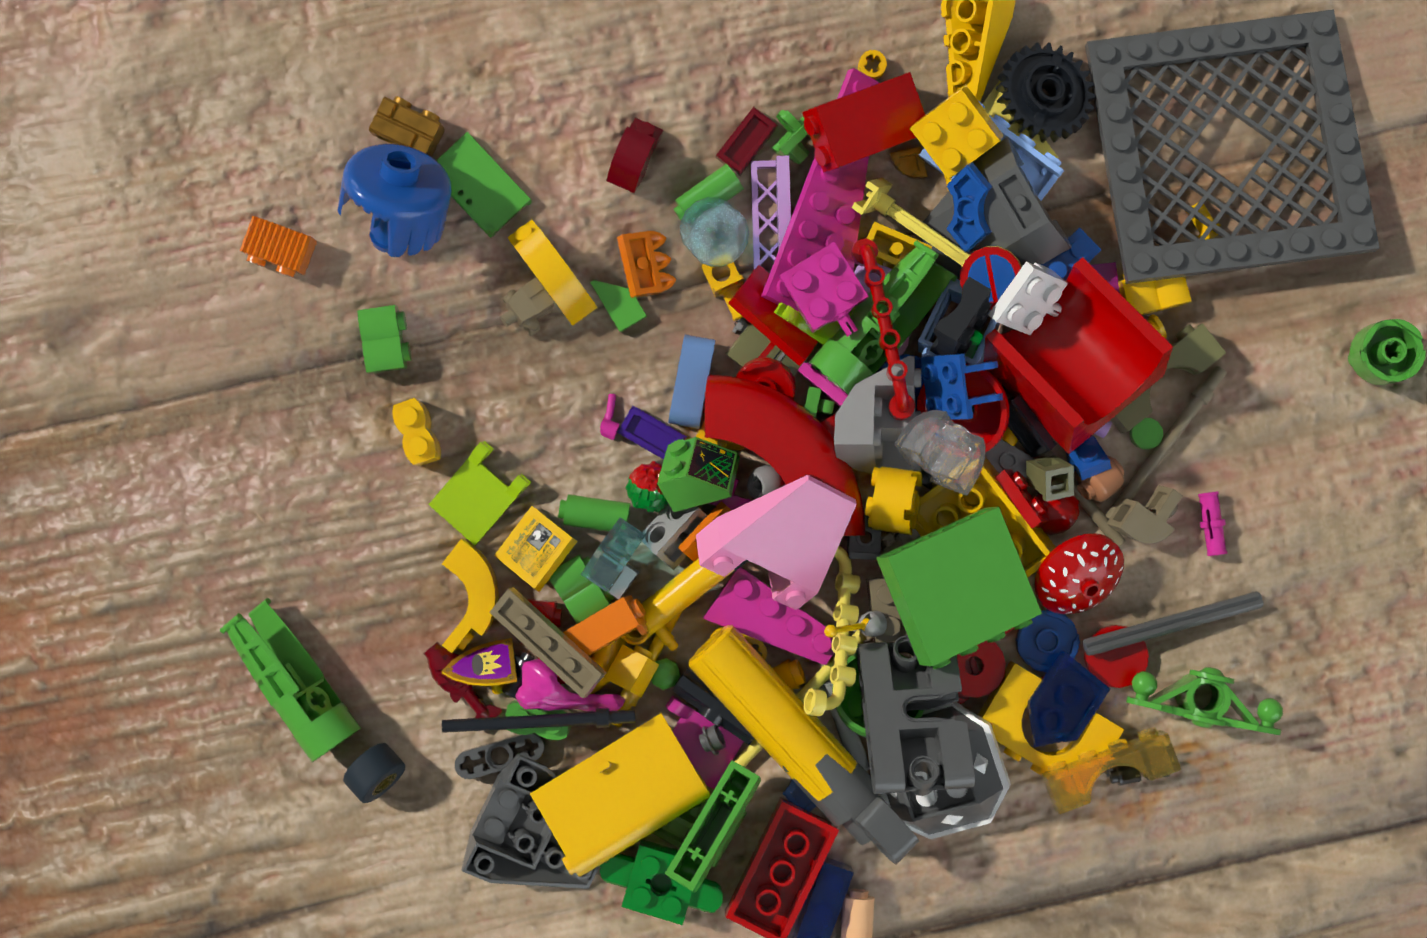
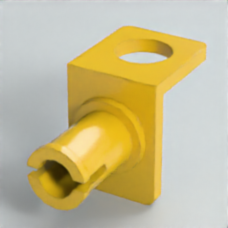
M725 253L703 263L702 270L715 298L723 296L733 321L744 318L728 304L744 283V278L742 274L739 275L730 254ZM718 264H724L730 269L729 278L722 282L715 280L712 276V270Z

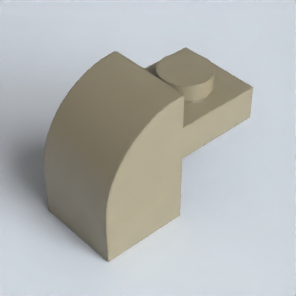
M1159 485L1145 507L1137 501L1123 498L1106 524L1127 538L1143 543L1160 542L1170 536L1175 530L1166 521L1177 511L1178 503L1183 495L1175 489Z

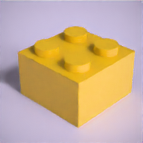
M966 84L910 128L948 180L960 172L967 164L972 163L1000 142L1004 136Z

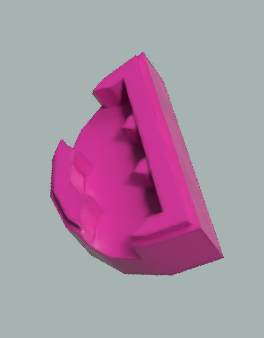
M804 362L798 371L813 386L820 388L826 397L841 407L848 395L808 362Z

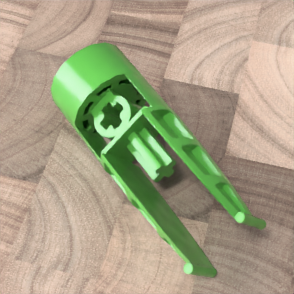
M918 240L914 242L915 248L892 268L882 283L885 297L892 302L893 306L890 318L893 329L900 335V342L897 345L898 349L926 316L950 280L956 281L957 279L956 275L935 262L939 254ZM871 291L868 293L869 297L867 300L857 305L850 316L859 330L855 333L852 332L850 336L846 337L845 332L840 328L809 361L816 370L847 395H849L855 384L874 375L887 360L885 350L879 345L881 332L878 320L871 312L874 304ZM884 304L876 306L880 313L888 311ZM891 335L884 336L885 343L889 345L895 343V339Z
M266 598L248 614L258 633L240 613L220 628V632L223 634L227 632L256 684L272 708L280 715L312 763L352 736L361 727L324 678L323 672L283 620L269 606L271 600Z

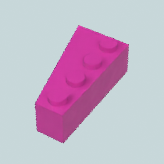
M742 567L733 573L703 616V619L724 627L733 625L742 634L826 665L835 653L832 651L833 638L827 637L824 633L825 625L800 608L794 610L773 600L771 588Z

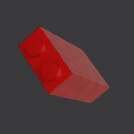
M911 72L802 112L804 128L812 139L815 148V158L822 167L823 173L916 138L910 128L925 116Z

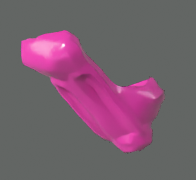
M540 659L523 663L522 686L518 689L515 696L519 705L525 710L578 709L596 712L597 708H609L610 711H617L625 702V698L618 694H589L587 697L582 698L577 693L567 691L557 681V674Z

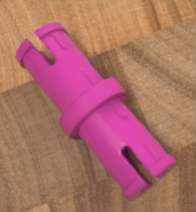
M1219 491L1198 494L1203 522H1200V528H1204L1207 556L1228 554L1223 530L1226 521L1221 516Z

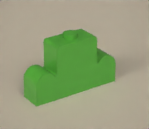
M731 760L665 872L666 876L694 893L698 891L711 866L714 868L717 866L747 814L745 808L761 782L760 776Z

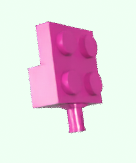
M835 242L779 276L812 333L826 324L836 321L840 324L846 337L850 336L852 332L855 333L859 330L848 314L855 306L867 300L869 296Z

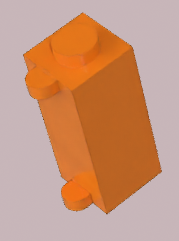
M632 595L624 596L563 633L588 656H591L635 629L641 635L648 633L645 625L647 622L643 617L646 615V612L637 598L633 599Z

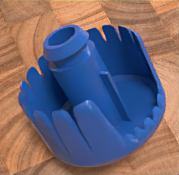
M396 144L373 145L358 151L346 163L337 211L341 216L342 206L349 199L353 200L358 207L362 206L366 213L370 214L372 212L369 236L377 250L388 253L390 257H401L408 246V255H416L421 251L422 246L423 251H428L433 247L434 243L441 239L451 198V181L442 165L420 150Z

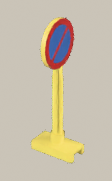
M884 178L869 180L865 187L871 190L866 194L868 199L854 202L851 208L861 215L876 210L884 216L889 215L962 266L960 271L961 287L963 288L968 277H971L991 289L989 302L992 303L990 308L992 310L1022 268L1019 259L1011 251L999 246H986L974 251L972 254H968L895 204L896 200L887 195L893 184Z

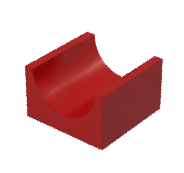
M1083 257L1073 265L1066 279L1068 284L1062 291L1060 299L1056 302L1061 306V313L1056 311L1059 314L1058 316L1053 317L1046 313L1041 325L1031 335L1015 329L1000 334L996 329H993L985 336L983 362L998 361L999 366L998 368L987 370L1013 397L1020 394L1048 433L1068 454L1161 379L1165 374L1173 346Z

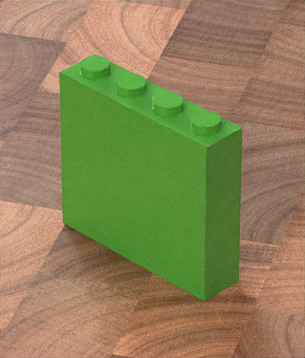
M999 507L983 508L876 557L919 665L932 666L933 669L942 668L951 663V657L959 653L961 656L971 654L979 649L978 644L986 640L988 643L998 641L1006 636L1005 631L1013 627L1015 630L1025 628L1033 623L1032 618L1042 614Z

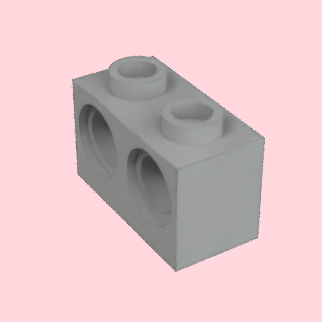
M668 504L638 538L658 558L674 570L686 557L678 546L707 515L698 506L673 512Z

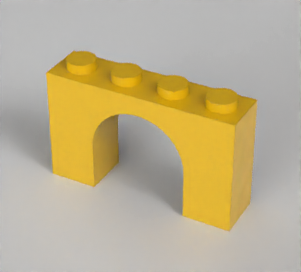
M1010 661L999 687L991 692L978 716L991 723L996 741L1005 746L1003 753L1020 762L1022 757L1032 762L1033 764L1030 769L1044 778H1047L1050 773L1060 780L1057 786L1074 795L1077 790L1085 795L1124 729L1092 711L1086 723L1080 727L1073 740L1064 748L1052 752L1034 749L1024 737L1022 716L1042 679Z

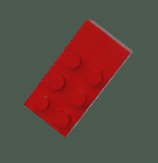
M780 797L725 909V918L765 938H787L839 832L838 826H834L832 822Z

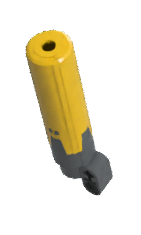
M733 625L723 627L710 637L695 652L694 656L690 658L689 667L834 826L842 824L860 845H865L872 841L895 865L919 842L917 836L879 794L873 793L871 776L816 716L805 713L804 702Z

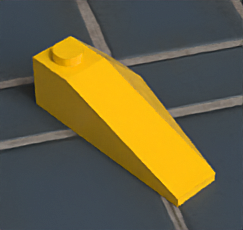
M942 0L941 15L946 20L947 32L943 39L944 46L948 47L949 64L946 66L948 97L966 84L976 99L981 101L1013 18L1016 0Z

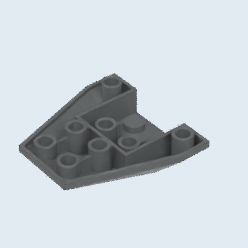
M1009 137L1001 140L973 161L974 165L992 185L984 203L985 220L992 232L968 254H972L974 251L986 246H999L1011 251L1019 259L1023 267L1026 261L1031 264L1035 262L1044 264L1072 248L1057 220H1051L1021 168L1024 163ZM948 191L923 223L960 247L947 231V227L952 221L954 214L953 197L950 191ZM920 237V239L922 240V242H924V243H926V244H928V245H931V244H929L928 242H926L924 239H922V238ZM933 246L932 250L939 254L935 262L956 275L957 279L960 280L962 266Z
M517 754L498 774L470 831L461 869L462 872L496 884L589 889L600 866L582 877H579L576 873L571 875L562 861L565 854L530 793L557 776L547 766Z

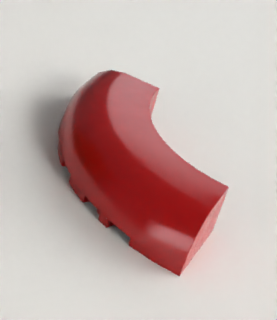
M708 375L705 391V438L730 441L753 451L775 469L786 485L805 475H814L820 478L823 483L856 499L857 505L843 536L866 535L864 508L855 474L851 466L845 461L836 458L834 437L822 423L806 408L768 386L732 376Z

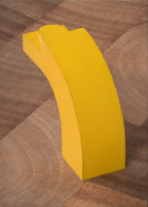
M533 220L519 227L513 234L507 237L572 326L598 308Z
M461 539L442 563L443 566L463 582L468 593V608L465 616L442 644L451 653L456 652L458 648L462 651L466 649L475 637L471 634L473 630L481 636L487 633L495 618L489 612L499 601L498 583L491 564L473 544L466 539Z

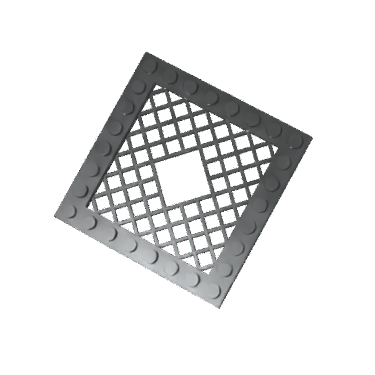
M1334 9L1087 41L1085 48L1091 82L1095 84L1092 89L1093 94L1096 95L1094 101L1125 284L1376 252L1380 248ZM1305 47L1306 54H1304L1297 48ZM1286 50L1279 60L1266 53ZM1289 53L1305 62L1297 73L1282 64ZM1255 54L1248 65L1235 57ZM1259 56L1274 66L1266 78L1251 68ZM1224 58L1217 69L1205 61ZM1228 61L1243 70L1235 81L1220 72ZM1194 62L1186 73L1174 65ZM1197 65H1200L1212 74L1205 85H1202L1190 76ZM1163 66L1155 77L1143 69ZM1307 66H1309L1312 84L1300 76ZM1167 68L1181 78L1174 89H1171L1159 80ZM1277 69L1292 79L1284 90L1270 81V78ZM1132 70L1125 79L1124 71ZM1136 73L1151 82L1143 93L1128 84ZM1246 73L1261 83L1253 94L1239 85ZM1216 77L1230 86L1222 98L1208 89ZM1185 81L1199 90L1192 102L1177 93ZM1295 82L1310 91L1302 103L1288 94V91ZM1154 85L1168 94V97L1161 106L1146 97ZM1264 86L1279 95L1271 107L1257 98V95ZM1233 90L1248 99L1240 111L1226 102ZM1128 92L1138 99L1131 109ZM1203 94L1217 103L1210 115L1195 106ZM1313 95L1317 113L1306 106ZM1172 98L1186 107L1179 119L1164 109ZM1282 99H1285L1297 108L1290 119H1287L1275 110ZM1141 102L1156 111L1148 123L1133 113ZM1251 103L1267 112L1259 123H1256L1244 114ZM1221 107L1272 142L1239 187H1236L1187 152ZM1190 110L1205 120L1197 132L1182 122ZM1301 111L1316 121L1308 132L1293 123ZM1159 115L1174 124L1166 136L1151 126ZM1270 115L1285 125L1277 136L1262 127ZM1133 122L1143 128L1136 138ZM1318 125H1320L1323 143L1311 136ZM1177 128H1180L1192 137L1184 149L1169 139ZM1288 128L1303 138L1295 149L1280 140ZM1146 132H1149L1161 141L1153 153L1138 143ZM1306 141L1321 150L1313 162L1299 153ZM1165 144L1179 154L1171 166L1156 156ZM1275 145L1290 154L1283 166H1280L1268 157ZM1138 151L1148 158L1142 167H1140ZM1324 155L1326 156L1329 173L1317 166ZM1182 157L1197 166L1189 179L1174 169ZM1294 158L1308 167L1301 179L1286 170ZM1152 161L1166 170L1158 183L1143 173ZM1263 162L1277 171V174L1270 183L1255 174ZM1201 170L1215 179V182L1208 191H1205L1193 182ZM1312 171L1326 180V183L1319 192L1304 183ZM1170 174L1184 183V186L1176 196L1161 186ZM1281 175L1295 184V187L1288 196L1273 187ZM1250 179L1264 188V191L1257 200L1242 191ZM1143 181L1153 187L1147 197L1145 196ZM1219 183L1233 192V195L1226 204H1223L1211 195ZM1330 184L1334 203L1323 196ZM1188 187L1202 196V199L1195 208H1192L1180 199ZM1299 188L1314 197L1306 209L1292 200V197ZM1157 191L1171 200V203L1163 213L1148 203ZM1268 192L1283 201L1275 213L1260 204ZM1237 196L1252 206L1244 217L1229 208ZM1206 200L1221 210L1213 221H1210L1198 212ZM1318 201L1332 210L1325 222L1310 213ZM1175 204L1190 214L1181 226L1166 216ZM1287 205L1301 214L1294 226H1291L1279 217ZM1255 209L1270 218L1262 231L1247 221ZM1148 211L1159 218L1152 228ZM1224 213L1239 222L1231 235L1216 225ZM1337 214L1338 223H1330ZM1193 217L1208 227L1200 239L1185 229ZM1305 218L1315 224V226L1298 228ZM1162 221L1177 231L1168 243L1154 233ZM1274 222L1284 228V230L1267 232ZM1243 226L1253 232V234L1236 236ZM1211 230L1223 237L1205 240ZM1180 234L1191 241L1173 244ZM1153 241H1155L1160 246H1154Z

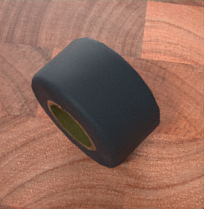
M379 743L361 754L350 765L344 774L343 782L362 803H369L386 793L400 779L406 765L389 745Z

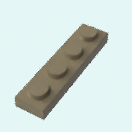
M514 587L508 588L489 612L580 697H587L607 673Z

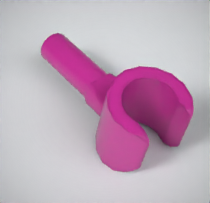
M609 394L605 417L600 425L601 435L611 440L615 439L620 424L611 421L616 402L615 394Z

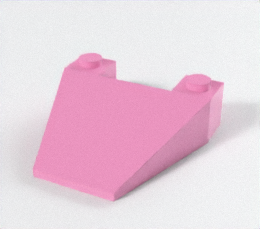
M806 475L714 519L696 534L699 564L725 577L745 560L755 563L768 570L773 600L797 610L818 594L857 505L856 499L810 475Z

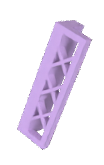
M776 156V160L751 161L754 269L758 265L761 266L768 257L775 261L776 257L772 253L777 248L779 251L791 220L789 156ZM776 168V180L768 189L758 181L757 169ZM758 187L764 192L759 198ZM775 187H776V197L771 193V191H772ZM766 196L777 204V211L769 220L758 210V204ZM776 217H777V228L772 224V221H773ZM759 218L765 223L760 229ZM767 227L778 235V242L770 251L759 242V235ZM760 249L766 254L761 260Z

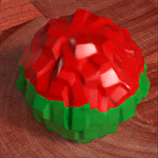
M652 461L649 464H641L628 477L625 488L634 508L647 509L648 512H660L668 505L666 498L657 485L662 465L656 461Z

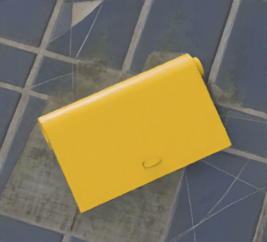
M660 713L533 791L530 795L565 854L562 861L571 875L576 873L579 877H582L710 798L711 793L698 771L692 765L663 714Z

